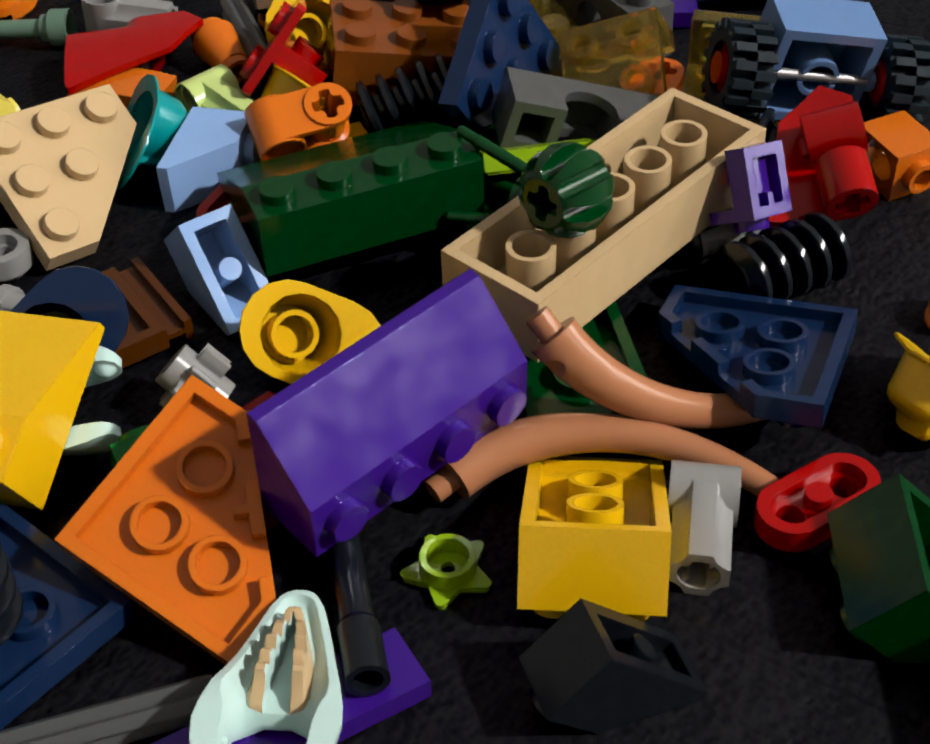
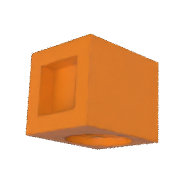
M905 110L864 122L868 144L872 139L875 141V152L871 169L877 191L888 201L912 193L919 194L930 188V131Z

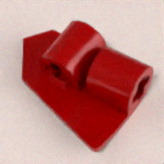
M183 10L140 16L132 19L126 27L67 34L64 52V83L66 92L74 94L131 68L162 70L166 54L173 52L188 36L203 26V19Z
M818 85L796 108L778 123L776 140L782 139L792 211L769 217L770 226H779L780 223L791 219H798L799 216L813 211L824 213L834 222L855 218L869 212L878 204L879 194L866 152L868 151V141L858 102L853 101L852 95Z

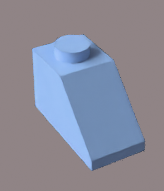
M192 106L156 166L165 212L177 213L202 203L220 185L218 172L261 161L244 116L245 111Z
M228 204L178 225L164 239L188 292L227 336L239 331L242 310L252 294L269 283L232 204Z

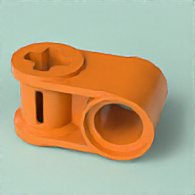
M325 82L284 94L261 97L250 103L245 109L244 116L261 161L348 139L350 134L348 119L350 118L353 105L351 96L346 89L338 84ZM324 97L323 106L319 107L320 98ZM335 128L334 136L331 138L330 131Z

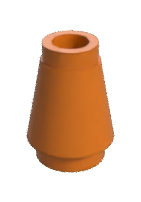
M219 17L203 19L204 25L191 35L194 54L211 68L219 64L226 65L233 72L239 84L244 82L245 78L239 75V72L248 57L234 26L229 21L222 20Z

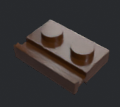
M139 257L131 259L132 267L118 272L115 267L101 272L114 280L122 291L129 311L126 336L115 351L122 358V369L170 348L169 340L183 335L186 340L195 337L190 316Z

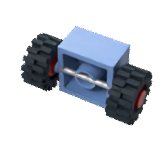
M767 0L759 21L726 17L721 18V21H717L715 32L711 31L708 38L710 47L705 48L704 56L707 58L706 65H702L701 72L702 75H705V80L701 83V92H706L703 101L744 119H760L767 108H773L776 112L775 120H782L818 85L852 95L853 101H857L864 122L905 110L921 124L923 122L921 114L927 115L930 109V105L927 103V98L930 97L929 41H924L923 37L884 33L870 2L852 0Z

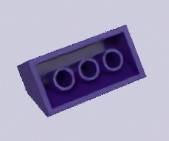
M468 269L246 413L263 507L316 557L323 554L336 543L348 541L356 536L368 520L394 501L400 502L407 499L416 491L422 481L447 463H455L462 459L470 451L474 443L498 426H506L512 423L520 415L523 408L526 407L527 359L479 274L472 269Z

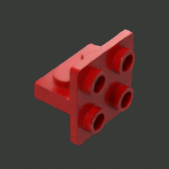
M297 0L293 6L284 1L267 29L268 32L274 35L266 48L257 43L241 67L239 75L245 78L241 91L249 97L272 63L292 73L310 86L323 83L328 76L327 64L322 62L324 60L322 56L324 52L302 36H298L295 42L289 39V36L307 10V3L304 0Z

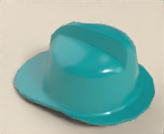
M147 74L140 80L128 105L127 110L137 125L116 188L118 190L126 185L138 165H158L188 115L184 104L180 100L159 90V82L154 75Z

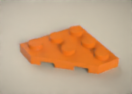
M191 375L55 537L54 541L59 549L226 665L238 653L269 607L277 599L258 475L246 415L247 411Z

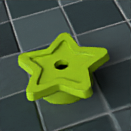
M451 533L436 536L429 534L425 536L424 544L419 552V560L400 572L405 583L428 589L434 606L438 610L446 609L460 593L488 592L492 583L490 578L478 566L483 554L484 542L481 540L469 541L463 536ZM447 566L453 567L455 569L452 572L442 571V569Z

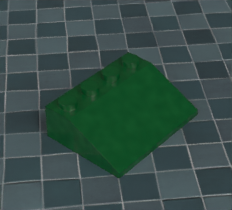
M422 119L217 173L219 183L229 203L232 204L267 277L459 223L449 222L445 219L444 214L448 210L485 213L482 157L471 143L457 135V128Z

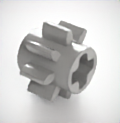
M209 343L203 347L199 354L187 344L183 345L155 379V382L166 390L160 398L159 405L164 408L191 375L228 398L236 386L235 383L225 376L226 372L231 368V361Z

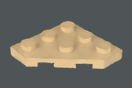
M110 84L0 116V202L17 228L28 236L34 254L46 271L94 254L97 251L137 125Z

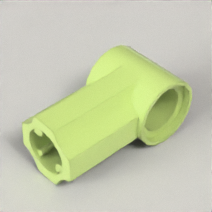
M223 64L214 66L176 84L174 88L175 98L184 104L188 113L192 106L245 111L250 103L255 101V99L241 91L237 78Z

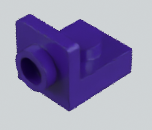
M782 139L724 151L733 207L709 213L711 225L733 223L734 233L757 231L770 227L769 217L792 211Z

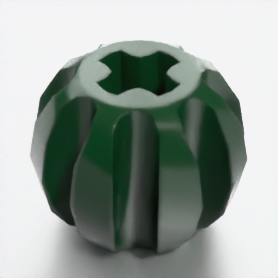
M561 142L549 145L545 150L536 153L528 161L520 178L522 187L519 192L520 205L527 212L530 223L535 228L546 230L551 236L557 238L582 236L587 231L596 229L605 220L612 208L613 199L611 195L614 193L615 181L614 176L606 168L605 159L598 152L591 149L587 150L584 145L577 142Z

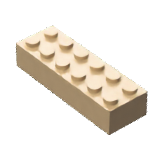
M670 88L586 147L587 150L591 149L598 152L605 159L606 168L614 176L615 181L614 193L611 195L613 199L612 208L605 220L596 229L587 231L584 235L574 238L551 236L546 230L535 228L530 223L527 212L520 205L518 195L441 250L442 284L444 286L468 269H472L479 274L523 354L539 363V359L531 352L539 339L527 326V320L537 311L547 306L560 323L570 317H574L581 327L585 326L711 225L709 213L733 207L724 151L765 142L767 128L675 88Z

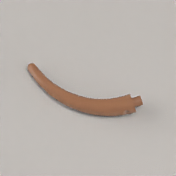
M545 306L526 322L527 326L539 339L531 350L539 361L572 389L613 412L634 419L693 430L732 428L765 420L753 418L726 393H702L683 390L662 384L637 373L601 348L584 331L574 317H570L560 323L551 310Z
M560 412L515 419L506 426H498L474 443L470 451L462 459L455 463H447L425 480L424 486L431 497L438 503H442L454 492H457L465 499H469L492 481L518 468L550 458L584 453H620L652 457L670 462L672 459L741 466V488L757 497L766 486L779 480V478L733 450L674 426L611 413Z

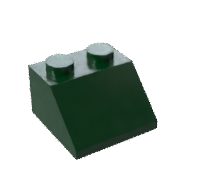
M898 473L827 513L833 544L829 547V556L839 575L844 601L840 605V615L852 637L860 643L869 644L894 663H930V498Z

